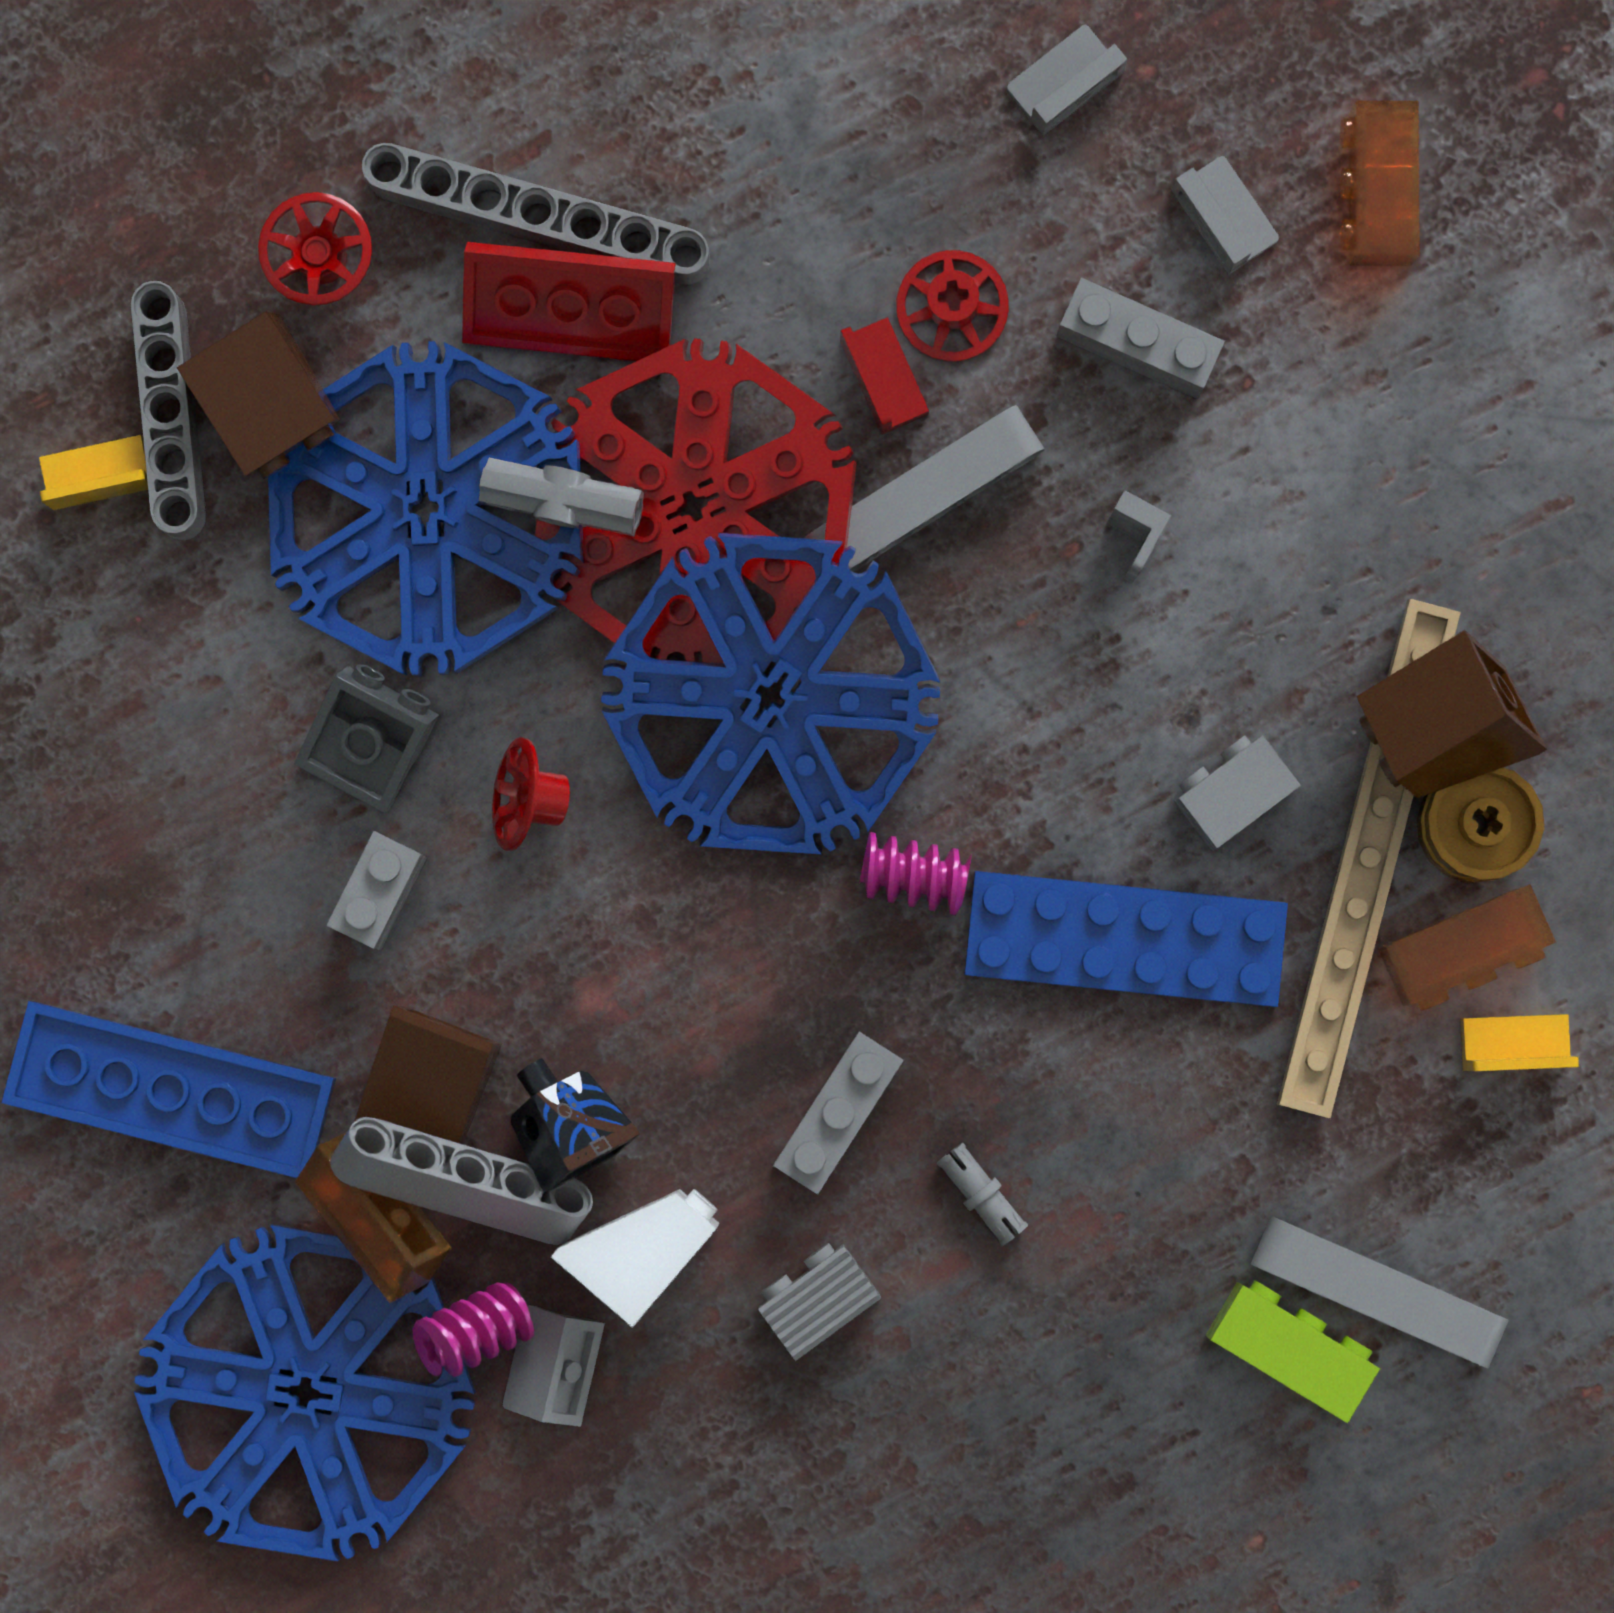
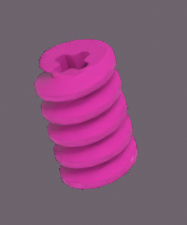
M869 832L859 884L861 882L865 883L868 899H874L881 886L885 887L887 900L893 904L901 891L904 890L907 894L908 906L914 908L923 894L927 895L929 910L934 912L943 898L948 900L950 915L956 916L963 903L972 853L966 863L961 865L959 850L951 848L944 861H940L938 845L931 844L925 855L920 857L918 844L915 840H910L903 853H899L897 838L894 836H890L883 848L878 849L876 833Z
M496 1282L488 1286L485 1292H475L469 1295L467 1301L459 1300L451 1304L449 1309L443 1308L433 1313L431 1318L424 1317L416 1321L413 1326V1339L416 1350L428 1372L434 1376L441 1375L442 1367L451 1376H459L463 1372L462 1360L467 1366L474 1368L481 1363L480 1352L486 1358L492 1359L498 1356V1344L505 1350H511L516 1347V1336L524 1342L533 1339L534 1336L533 1322L527 1304L518 1290L507 1282Z

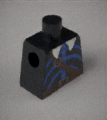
M543 1058L526 1066L516 1075L530 1098L511 1115V1125L545 1194L615 1157L640 1135L634 1124L588 1072L579 1071L558 1082Z

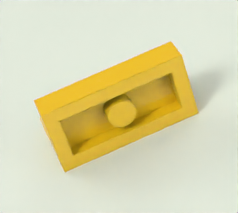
M141 435L39 457L46 489L40 491L41 501L52 510L148 490L144 440Z
M1568 1014L1460 1019L1463 1071L1579 1067L1578 1056H1571Z

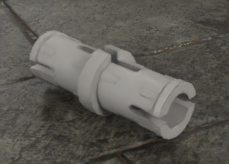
M962 1142L950 1152L961 1164L963 1170L950 1154L941 1158L937 1165L945 1171L965 1196L966 1200L963 1204L969 1211L975 1209L997 1237L1000 1245L1004 1246L1015 1237L1003 1223L1002 1219L1005 1220L1015 1234H1020L1028 1224L1022 1220L998 1190L1002 1185L996 1177L990 1179Z

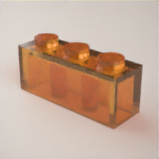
M1356 100L1349 112V117H1342L1340 124L1341 148H1349V168H1342L1340 178L1341 199H1349V219H1342L1341 250L1349 251V266H1412L1420 255L1419 101Z
M1529 884L1515 888L1379 947L1378 950L1402 1005L1408 1006L1417 1003L1420 1010L1423 1011L1449 1000L1450 997L1447 990L1465 982L1468 989L1471 990L1497 979L1498 976L1494 969L1513 961L1516 969H1520L1545 958L1546 956L1542 948L1556 943V940L1532 886Z
M343 1133L316 1147L295 1183L388 1302L391 1303L427 1284L452 1247L419 1206L352 1187L343 1183L335 1176L331 1168V1157L346 1134Z

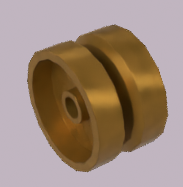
M1504 767L1425 795L1416 819L1418 842L1428 861L1445 876L1466 883L1504 878L1523 868L1538 851L1545 829L1543 806L1532 785L1515 771ZM1473 815H1478L1485 821V830L1480 835L1476 833L1478 823L1472 819Z

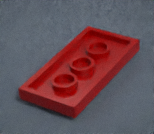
M467 242L464 250L462 343L638 361L671 345L676 263Z

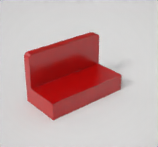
M888 317L854 332L851 327L840 330L841 345L881 435L929 415V409Z

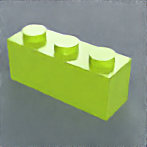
M1254 1280L1250 1288L1237 1282L1205 1336L1348 1423L1380 1370L1379 1367L1368 1361L1373 1351L1346 1335L1340 1344L1322 1333L1327 1323L1302 1308H1299L1296 1315L1293 1316L1278 1307L1277 1304L1282 1296L1258 1281Z

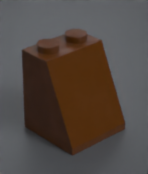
M268 311L263 312L176 367L245 476H253L259 472L262 478L266 479L290 463L286 454L302 444L307 451L321 445L334 436L330 427L340 421L339 416L279 314Z
M1465 630L1356 696L1365 714L1359 718L1360 724L1370 741L1374 745L1379 744L1385 756L1379 760L1382 771L1394 787L1402 785L1417 798L1529 759L1547 750L1506 667Z
M393 1005L354 1122L364 1117L375 1118L464 1144L502 1043L408 1007Z

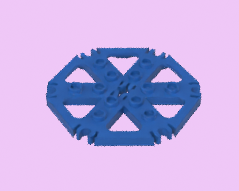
M428 341L429 353L423 362H414L412 346L408 342L402 343L399 349V357L402 364L397 366L396 361L397 347L391 345L323 389L337 412L377 385L387 384L393 387L396 464L336 433L332 425L330 428L334 433L333 437L310 451H307L303 444L286 454L290 463L268 477L271 576L276 578L282 571L292 568V572L280 576L275 585L281 591L288 589L294 584H299L302 588L301 597L289 605L291 611L294 613L305 612L314 603V608L298 619L406 676L405 664L408 653L411 654L409 669L412 675L416 677L422 676V662L424 658L430 655H434L438 659L439 674L449 675L451 659L448 654L453 652L455 659L454 672L458 674L559 609L558 606L544 601L541 595L546 592L556 600H566L568 595L555 588L553 584L554 576L560 571H566L578 577L580 570L573 563L562 559L563 554L577 557L584 563L582 525H579L578 528L560 526L559 532L553 538L542 540L480 508L484 504L479 501V485L483 468L486 466L489 457L536 468H544L545 465L581 472L580 442L576 439L570 446L558 449L559 445H565L576 435L573 429L568 426L558 433H552L548 429L549 421L561 413L560 408L555 403L548 404L538 414H535L544 403L553 399L445 342V357L442 364H440L442 359L441 349L435 341ZM470 380L512 402L515 407V418L451 459L449 393L456 382ZM305 480L316 481L371 510L309 551L301 550L295 542L294 491L298 484ZM439 481H442L443 492L441 494L439 492ZM424 482L425 492L428 494L429 501L439 506L438 512L430 513L429 522H426L427 536H425V525L422 524V518L412 513V507L421 504L422 496H424ZM442 522H444V536H443V537H441V524H440V523H442ZM454 554L515 585L521 593L520 606L514 612L476 636H465L457 628ZM399 559L401 634L393 640H383L343 619L338 611V602L345 593Z
M719 533L718 536L724 543L727 555H720V547L717 541L709 536L705 538L704 543L709 551L710 558L704 563H697L693 561L686 548L681 550L680 563L688 572L684 575L675 565L672 556L606 655L604 660L616 659L627 663L626 667L619 663L604 665L602 675L618 677L622 681L623 688L614 693L603 692L601 702L611 706L623 703L624 708L610 709L603 707L602 713L656 818H658L660 810L671 801L674 805L667 811L664 825L670 827L680 815H687L692 818L694 826L690 829L687 840L693 842L698 839L703 831V826L706 825L711 828L708 835L701 841V847L822 855V849L816 843L814 833H821V841L824 847L832 851L836 849L835 840L831 835V830L835 826L843 825L847 827L854 840L860 838V825L854 817L855 814L859 815L864 821L868 832L933 739L936 729L924 730L916 728L915 725L917 723L921 726L931 727L938 724V714L924 713L919 709L918 705L925 697L940 698V687L934 684L918 686V682L932 680L940 683V678L887 571L885 570L882 579L875 586L870 587L869 583L874 580L878 572L879 564L873 560L868 569L861 574L850 570L848 564L856 552V548L850 545L844 549L840 555L839 563L831 560L843 541ZM752 558L805 561L815 571L816 577L813 585L775 641L742 578V567L746 561ZM686 595L692 599L724 664L653 659L645 653L643 639L672 597ZM867 607L876 608L884 614L905 658L901 670L891 675L821 670L859 612ZM772 661L775 664L767 675L764 671ZM786 672L787 675L782 680L780 696L785 701L781 705L772 702L768 707H764L758 717H755L760 708L762 697L757 688L760 685L769 688L774 682L777 683L782 674ZM797 680H801L795 691H791ZM745 699H751L745 709H743L741 705ZM645 714L721 719L686 773L675 779L667 778L661 774L638 729L639 720ZM774 715L777 716L772 725L769 726L768 723ZM817 726L894 731L898 737L899 745L872 786L864 791H855L845 783ZM766 749H768L800 812L797 822L788 827L739 824L734 822L727 812L728 805Z
M270 1225L275 1233L276 1247H272V1238L265 1227L255 1230L256 1236L259 1239V1248L254 1253L244 1250L239 1236L230 1239L229 1248L231 1254L237 1259L234 1263L226 1253L225 1243L221 1244L143 1340H154L162 1343L165 1347L161 1349L157 1346H147L140 1349L139 1355L153 1358L158 1364V1370L154 1376L144 1374L135 1376L134 1383L147 1388L156 1386L157 1393H145L136 1390L134 1394L176 1508L180 1506L187 1494L193 1492L196 1498L186 1505L183 1516L188 1519L196 1512L198 1507H206L212 1512V1522L204 1531L207 1536L217 1532L224 1524V1520L229 1522V1526L225 1534L217 1542L339 1561L341 1558L335 1549L334 1539H339L341 1553L349 1559L355 1555L351 1542L353 1534L360 1532L367 1535L372 1549H375L381 1545L380 1531L374 1525L378 1522L384 1530L386 1541L388 1542L467 1444H456L445 1437L447 1434L458 1439L470 1436L471 1428L457 1426L452 1420V1414L458 1408L473 1410L475 1408V1401L463 1396L454 1398L453 1392L467 1391L475 1394L476 1391L463 1360V1372L461 1375L453 1377L443 1367L440 1378L430 1384L357 1372L404 1314L414 1312L423 1317L431 1318L434 1312L445 1308L434 1277L430 1279L427 1287L420 1293H416L413 1288L425 1278L427 1270L424 1267H420L411 1278H403L399 1275L397 1265L406 1254L402 1249L393 1253L388 1258L386 1265L381 1264V1259L386 1250L393 1244ZM301 1252L352 1259L361 1266L363 1271L362 1281L316 1337L314 1336L290 1269L293 1258ZM230 1282L236 1285L262 1357L199 1347L191 1344L186 1339L184 1329L187 1321L218 1284ZM281 1369L293 1371L294 1375L282 1374ZM304 1377L312 1379L311 1387L313 1389L319 1390V1393L333 1395V1398L324 1396L313 1398L308 1402L307 1407L299 1405V1396L291 1394V1391L278 1389V1386L287 1388L298 1386L302 1383ZM322 1377L337 1378V1382L322 1380ZM184 1400L254 1412L208 1469L195 1470L187 1464L170 1418V1411L175 1402ZM276 1402H279V1403H285V1404H289V1405H288V1407H286V1406L275 1405V1403H276ZM317 1409L331 1411V1414L317 1412ZM349 1428L422 1439L427 1444L429 1454L426 1462L395 1499L383 1501L372 1493ZM295 1447L322 1518L320 1525L312 1531L260 1524L250 1514L252 1499Z

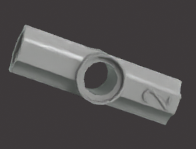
M489 457L486 466L483 468L479 485V501L482 504L509 511L533 514L534 519L568 528H578L579 525L634 536L643 511L644 492L642 490L591 480L587 474L557 466L545 465L544 469Z

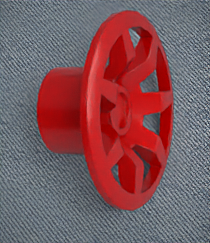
M319 192L304 193L291 197L281 203L265 221L259 237V261L268 282L287 299L305 305H326L346 297L360 285L371 263L372 239L368 226L361 214L348 202L331 194ZM319 202L332 205V207L325 215L321 225L313 226L301 205ZM293 209L300 230L297 236L273 233V228L278 220ZM341 210L355 222L360 235L338 237L334 233ZM269 242L291 251L292 258L284 262L275 272L272 270L268 257ZM362 245L361 261L357 270L352 275L346 268V251ZM300 272L307 280L308 294L293 291L280 280L293 273ZM339 277L346 281L343 286L333 292L318 294L320 284L331 283Z
M945 250L922 258L908 271L899 287L896 310L899 325L912 346L933 359L959 362L984 353L1000 337L1009 313V299L1001 276L991 264L973 253L960 250ZM952 261L970 263L979 268L981 272L972 278L965 272L954 270ZM944 262V272L938 274L931 283L917 278L927 267ZM988 278L993 282L997 290L999 306L979 301V289ZM912 286L923 296L927 297V306L907 316L905 301L908 290ZM975 315L998 316L992 332L980 342L971 322ZM933 319L938 324L933 347L919 339L910 325L928 322ZM957 328L960 329L963 336L972 346L967 350L959 352L941 350L951 329Z
M519 737L510 743L500 762L494 783L492 799L493 830L498 845L505 851L516 850L522 844L531 823L559 826L563 822L569 806L570 786L568 778L563 774L539 771L536 749L528 738ZM506 771L514 777L513 783L504 781ZM501 794L509 796V803L500 807Z

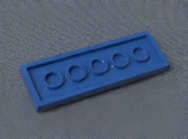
M975 871L964 976L1278 1007L1288 903Z
M28 1001L1 1103L308 1181L312 1174L336 1078Z

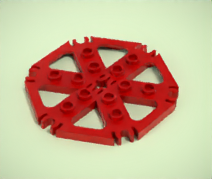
M694 338L690 346L692 360L687 361L686 349L689 341L683 339L576 389L591 400L592 405L590 407L575 397H569L566 401L578 411L577 422L570 426L576 435L567 444L559 445L558 449L570 446L577 439L580 442V459L590 463L618 485L633 487L644 492L643 511L634 536L588 526L583 528L582 550L584 563L571 555L563 554L562 559L573 563L580 570L578 577L571 575L569 572L562 571L559 579L553 581L555 588L561 591L567 589L570 585L573 586L566 593L568 596L565 601H556L614 643L626 625L594 601L592 589L596 582L659 553H662L659 576L672 556L675 565L682 574L686 575L688 572L680 563V551L686 548L693 561L697 563L706 562L710 558V554L704 540L709 536L717 541L720 547V555H727L725 545L718 536L719 533L780 537L748 513L814 482L824 484L829 492L825 540L843 541L842 545L835 551L831 561L839 563L840 555L847 548L857 462L853 460L846 466L835 468V463L848 460L854 453L850 446L843 447L838 451H832L828 448L827 444L832 434L843 430L841 423L830 421L818 430L816 427L826 418L836 415L738 344H736L734 362L732 365H729L732 359V349L727 341L720 342V352L715 359L705 360L703 357L704 342L701 339ZM661 374L673 375L679 383L672 458L618 420L612 411V403L618 394ZM751 381L788 406L794 412L795 425L788 434L727 462L735 387L741 382ZM553 419L551 422L552 427L557 432L568 427L556 419ZM711 479L713 480V483L701 488V484ZM693 493L699 500L720 496L707 502L708 505L701 509L703 518L698 521L691 515H679L670 519V517L681 513V509L688 505L686 497L689 494ZM672 497H675L676 500L665 505H662L661 502H664ZM724 509L726 510L716 516H713V514H716ZM536 520L535 536L542 540L551 539L559 532L560 526ZM685 527H688L687 529H685V530H683V531H681V532H679V533H677V534L674 533V532L679 531V530H681V529H683V528H685ZM752 558L745 562L741 574L774 599L775 612L765 624L775 641L813 585L816 577L815 571L805 561ZM686 595L672 597L643 639L645 653L654 658L658 648L660 652L657 659L670 660L673 655L681 653L686 661L699 662L697 654L701 653L702 662L724 664L692 599Z

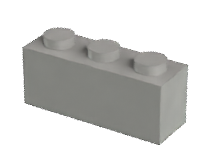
M1081 278L1056 337L1196 399H1198L1203 391L1225 342L1220 338L1084 278Z
M858 1031L773 1166L814 1193L819 1194L904 1060Z

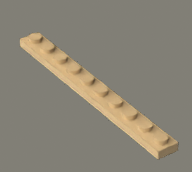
M1409 599L1404 610L1387 677L1454 637L1461 612ZM1370 742L1277 1101V1105L1325 1118H1331L1414 796L1402 785L1394 787L1389 782L1379 763V760L1385 756L1379 744L1374 745L1372 742Z

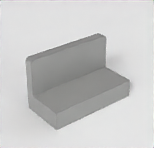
M1082 25L1008 83L1007 92L1044 136L1122 75L1128 59L1116 44L1107 49L1089 26Z
M1224 156L1218 157L1197 172L1193 167L1176 178L1171 189L1172 193L1228 275L1278 242L1279 235Z
M1124 490L1106 524L1142 543L1123 578L1133 583L1145 565L1171 515Z
M527 1305L533 1322L534 1336L533 1339L526 1342L519 1338L517 1340L503 1399V1407L540 1422L581 1427L605 1323L589 1318L562 1315L537 1306Z

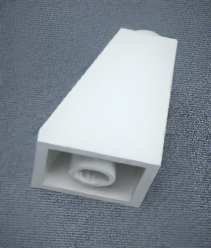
M679 1189L564 1243L555 1251L551 1258L633 1327L717 1229L719 1222L712 1216L718 1209L695 1189L688 1196Z

